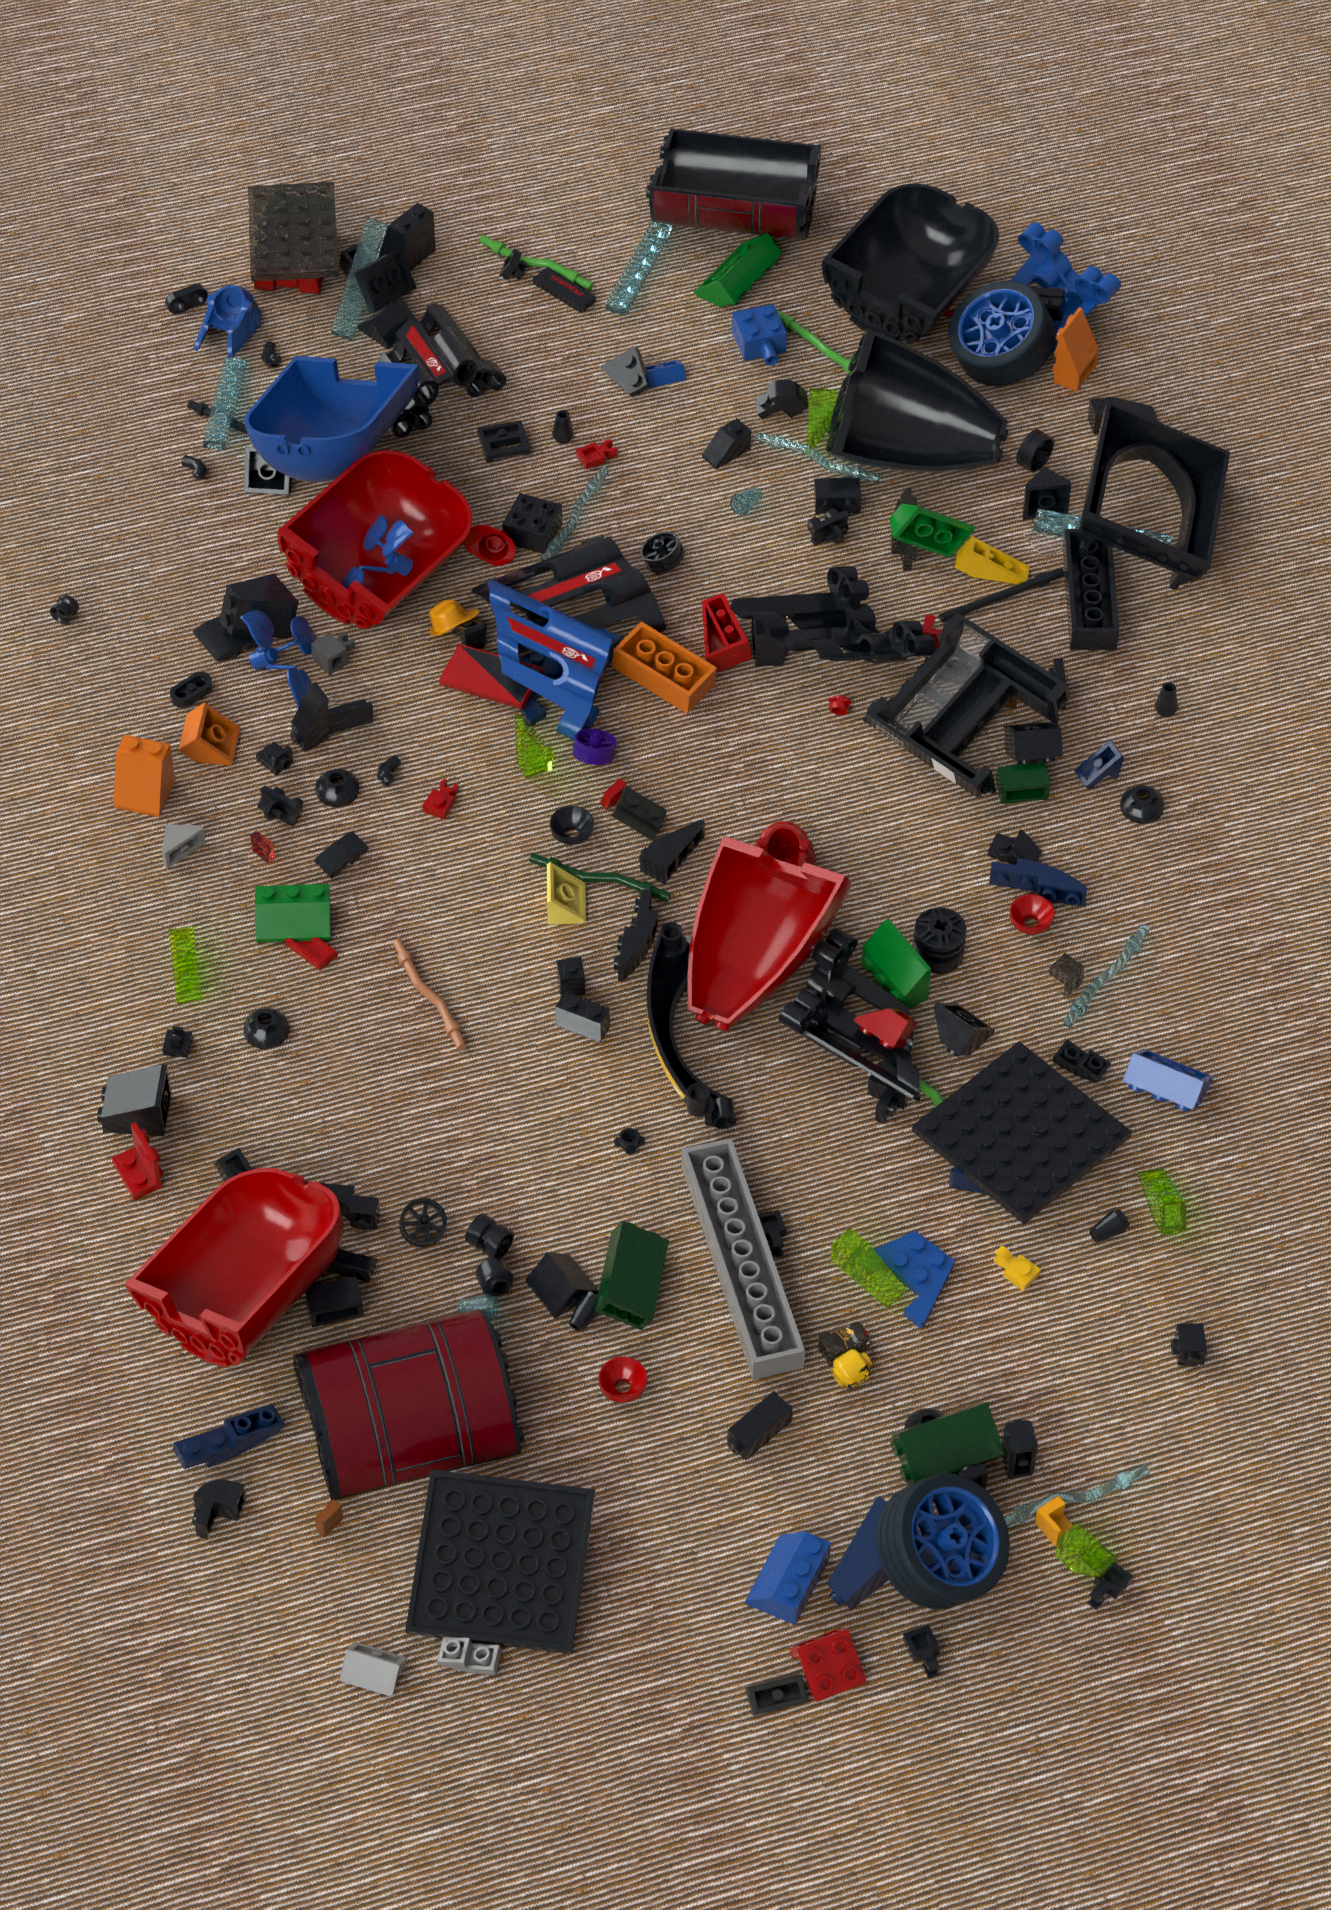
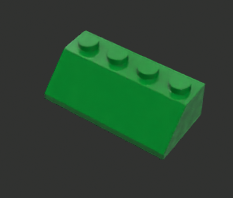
M767 232L745 241L699 285L694 294L719 307L728 304L733 306L741 300L740 296L742 293L744 294L753 288L752 283L754 281H758L765 275L764 271L773 267L777 263L776 259L782 252Z

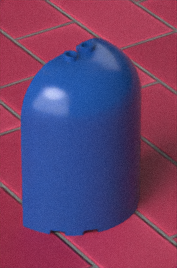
M295 356L245 415L244 423L249 439L259 455L270 466L290 478L315 483L335 480L356 460L374 449L412 401L419 383V364L377 362L374 365L376 381L340 379L336 358Z

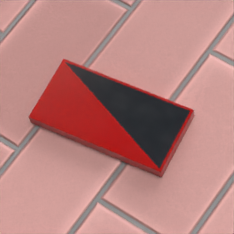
M462 644L457 645L438 680L441 686L521 710L524 709L533 692L502 673L499 655ZM519 661L520 664L540 674L543 673L541 667Z

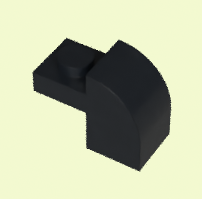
M786 379L768 383L769 391L756 398L757 415L762 419L779 409L792 418L809 408L807 391L796 382Z
M879 1061L877 1066L897 1076L896 1068ZM870 1076L867 1095L880 1099L876 1105L875 1121L885 1124L889 1116L893 1117L897 1107L905 1109L907 1095L877 1077Z
M219 1479L205 1483L196 1491L193 1496L195 1512L192 1518V1525H195L197 1537L208 1538L216 1516L235 1521L238 1520L246 1500L244 1484Z

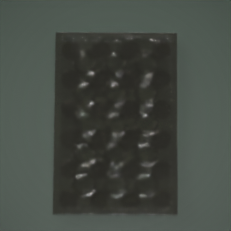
M334 182L248 186L251 282L339 277Z

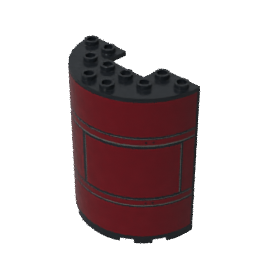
M670 128L669 134L664 136L663 145L660 148V158L663 159V165L657 167L655 174L650 176V183L646 189V198H649L648 206L650 207L651 220L661 224L762 235L767 232L773 237L806 240L813 217V207L817 192V185L815 183H817L822 145Z
M483 1308L306 1350L293 1355L295 1374L305 1410H308L313 1427L318 1457L331 1501L430 1477L431 1469L450 1472L521 1454L520 1443L525 1442L521 1426L518 1427L517 1425L518 1417L515 1408L517 1401L514 1390H510L508 1359L506 1353L501 1352L502 1341L500 1333L494 1330V1326L490 1323Z

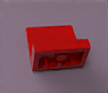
M135 1122L131 1124L134 1148L111 1157L113 1166L133 1200L161 1189V1177L164 1176L159 1165L161 1158L155 1147L151 1149L149 1145L150 1140L145 1129L140 1130Z
M837 1628L789 1647L792 1658L800 1660L814 1701H821L866 1683L862 1666L847 1628Z

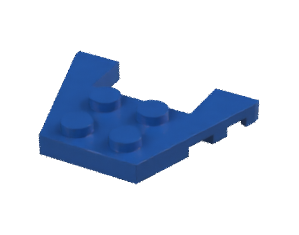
M913 1231L846 1262L844 1270L863 1283L879 1267L883 1268L918 1295L904 1310V1316L923 1329L940 1292H942L954 1268L955 1260L917 1231Z

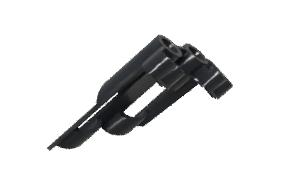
M853 566L833 567L828 570L827 581L830 592L739 598L731 601L730 609L739 618H757L763 624V636L793 651L816 650L819 654V659L831 661L864 660L874 664L903 662L908 657L930 656L935 649L933 637L928 634L923 635V627L918 620L894 623L891 629L884 633H880L875 628L876 618L873 610L867 604L861 603V601H865L869 596V585L865 580H858L857 570ZM782 616H787L800 630L789 631L788 623ZM841 648H843L849 653H843Z
M834 928L826 941L821 940L815 947L812 959L817 964L810 975L806 989L799 992L793 1003L789 1002L780 1013L779 1022L848 1064L862 1068L908 1097L920 1101L918 1067L912 1063L911 1058L913 1031L903 1048L888 1049L879 1043L880 1038L874 1034L869 1036L859 1029L860 1025L854 1022L857 1015L843 1008V1002L848 996L856 995L879 1010L887 1008L899 1009L908 1016L909 1007L846 964L855 951L858 940L844 931ZM863 1047L897 1068V1076L892 1075L857 1054L856 1051Z

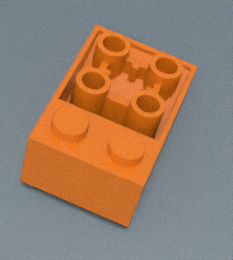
M1080 307L1074 315L1071 314L1064 328L1061 327L1056 335L1058 346L1054 352L1056 362L1052 370L1054 372V383L1076 392L1097 366L1099 353L1095 338L1083 309Z

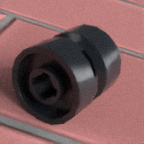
M481 1213L469 1225L465 1234V1241L478 1250L483 1248V1253L491 1258H503L510 1249L515 1236L512 1230L502 1224L497 1225L494 1219Z

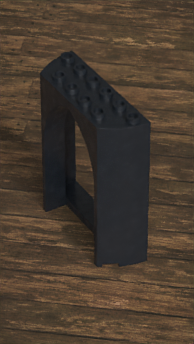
M1107 401L1102 415L1078 536L1081 552L1086 553L1096 539L1172 571L1169 588L1173 590L1178 589L1181 584L1189 581L1193 583L1210 569L1230 452ZM1129 460H1147L1159 468L1169 479L1179 497L1182 510L1177 547L1163 543L1100 516L1107 478L1112 467Z

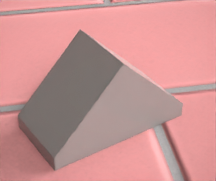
M166 824L162 847L164 867L168 869L205 844L203 827L200 825Z

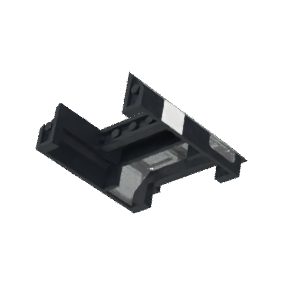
M957 612L953 618H949L945 622L942 632L938 635L940 647H936L931 657L917 668L915 675L903 683L895 697L886 700L881 696L877 702H873L869 706L866 716L862 720L976 798L981 799L982 794L985 795L988 792L996 794L992 770L983 766L980 771H977L958 758L1012 696L1057 725L1060 720L1059 709H1062L1065 703L1068 702L1070 693L1068 684Z

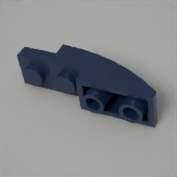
M1022 858L1017 859L1016 865L992 861L989 884L1036 891L1037 895L1046 898L1049 902L1085 907L1087 887L1077 879L1056 868Z
M271 1404L225 1419L222 1427L174 1442L173 1451L184 1470L203 1463L209 1468L261 1444L283 1429L285 1424L275 1406Z

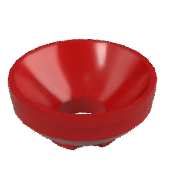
M1027 894L1016 898L1012 902L1009 915L1012 925L1020 932L1039 934L1051 927L1055 912L1052 904L1046 898ZM1033 918L1038 924L1028 926L1024 923V920Z
M616 1357L610 1359L601 1367L598 1375L599 1387L605 1397L614 1402H631L643 1394L647 1385V1372L644 1366L633 1358ZM619 1382H626L631 1388L627 1392H619L615 1389V1386Z

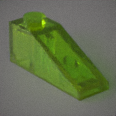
M810 388L807 452H812L829 430L837 400L836 389Z
M515 714L516 762L525 779L552 770L554 753L551 746L546 745L543 738L520 714Z
M194 927L169 929L177 1003L202 1001Z
M1159 1168L1138 1172L1153 1221L1160 1233L1172 1235L1178 1231L1187 1230L1186 1202L1165 1170Z
M851 1228L831 1243L830 1261L885 1307L888 1308L906 1293V1289L871 1245Z

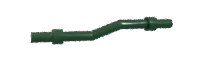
M532 853L529 858V862L545 867L546 871L547 864L551 862L583 882H615L639 891L640 895L642 889L652 890L653 897L666 902L671 897L670 892L654 887L653 883L647 881L640 882L619 873L583 872L564 865L560 860L553 857L548 859Z

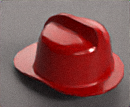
M485 524L472 526L464 542V547L469 553L493 566L509 564L516 554L515 544L504 530Z

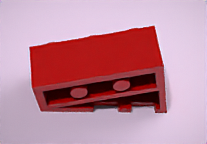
M724 593L703 600L705 661L717 667V672L752 659L749 642L734 612L730 609Z

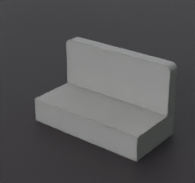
M354 1642L346 1649L340 1681L392 1696L395 1692L398 1675L405 1669L407 1657Z

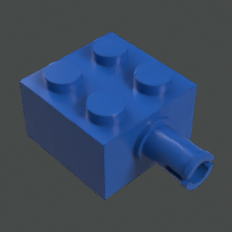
M774 304L732 312L731 332L744 361L764 357L766 365H775L779 360L777 354L786 353L787 333Z

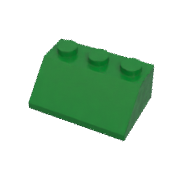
M901 504L889 518L894 539L948 558L953 556L975 530L973 525L917 505Z
M330 885L255 886L256 943L285 942L287 938H293L294 941H312V937H317L321 940H331Z
M890 919L884 920L863 945L861 963L866 971L872 973L879 987L884 988L889 994L910 1009L928 999L931 968Z

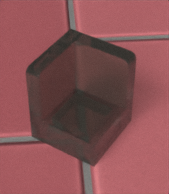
M1064 953L1049 967V974L1064 984L1063 996L1066 998L1082 985L1084 965Z

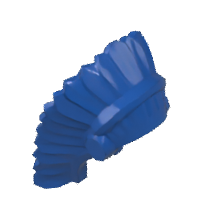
M227 285L217 290L214 294H209L207 297L208 308L193 348L196 351L200 349L209 329L212 327L213 329L227 331V353L229 357H234L235 353L239 352L240 348H243V343L247 344L252 334L256 333V328L261 326L262 312L254 301L252 294L243 287Z

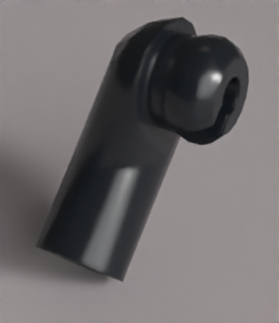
M268 341L261 354V360L268 367L276 368L280 365L281 357L280 355L276 357V353H274L276 345Z
M187 455L183 457L182 466L194 469L193 477L203 480L208 472L205 463L200 459Z

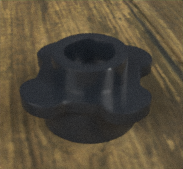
M626 1128L620 1132L619 1137L615 1138L614 1144L616 1147L623 1148L626 1154L632 1155L639 1146L645 1144V1138L640 1136L636 1129Z

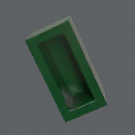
M1045 762L997 767L996 786L1001 804L1048 800L1050 782Z

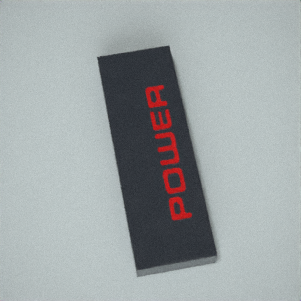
M548 267L533 278L534 285L580 313L596 302V296Z

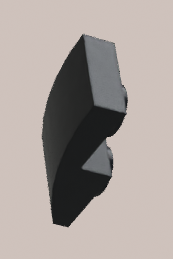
M351 831L326 848L314 861L332 879L348 863L352 865L369 847Z
M1066 1039L1051 1060L1065 1070L1098 1083L1111 1065L1109 1061L1092 1049L1086 1053L1068 1039Z

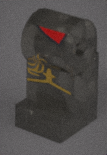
M853 1322L830 1334L827 1331L820 1334L818 1350L829 1367H831L836 1358L851 1349H855L859 1353L866 1350L872 1344V1338L861 1322Z

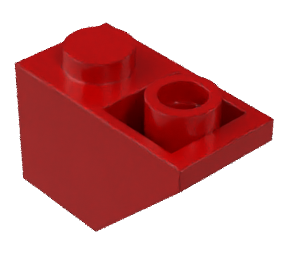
M892 1008L856 1016L854 1022L860 1025L859 1029L869 1036L874 1034L880 1038L879 1043L888 1049L903 1048L918 1023L899 1009Z

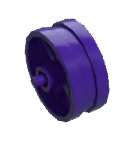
M592 728L582 729L574 735L572 754L576 759L587 764H608L614 760L617 740L607 731Z

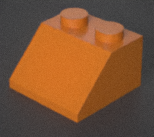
M203 703L186 715L178 750L198 763L231 765L234 760L241 727L208 704Z

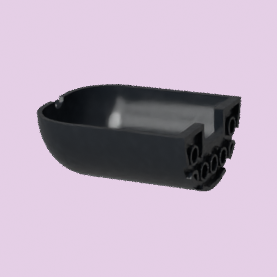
M915 183L896 186L885 192L822 260L824 282L829 284L832 291L830 296L838 308L843 307L850 315L849 320L863 331H866L867 328L895 340L906 341L907 343L914 342L931 330L991 261L999 241V231L994 220L986 212L969 203H966L964 206L956 204L957 200L953 195L939 188Z

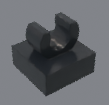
M516 249L511 252L504 261L499 276L507 280L511 274L517 279L524 275L525 272L523 270L527 267V264L519 261L521 252Z
M173 1026L172 1030L167 1029L162 1048L163 1055L188 1058L193 1040L192 1032L184 1031L183 1027Z

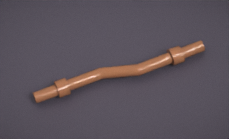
M395 939L393 945L398 954L397 959L401 967L405 968L414 988L437 1007L445 1023L444 1029L448 1037L452 1038L457 1050L462 1051L466 1049L467 1045L461 1035L462 1029L459 1023L453 1019L445 1001L422 982L414 966L415 961L411 952L407 951L402 939Z

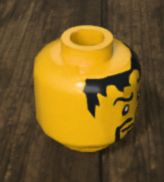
M851 1349L833 1361L834 1368L831 1369V1372L840 1387L845 1386L848 1389H853L870 1378L871 1372L869 1368L873 1365L865 1352L860 1354L857 1350Z

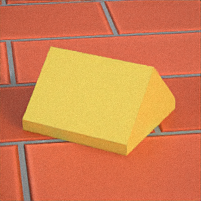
M549 862L547 864L548 924L585 923L586 883Z

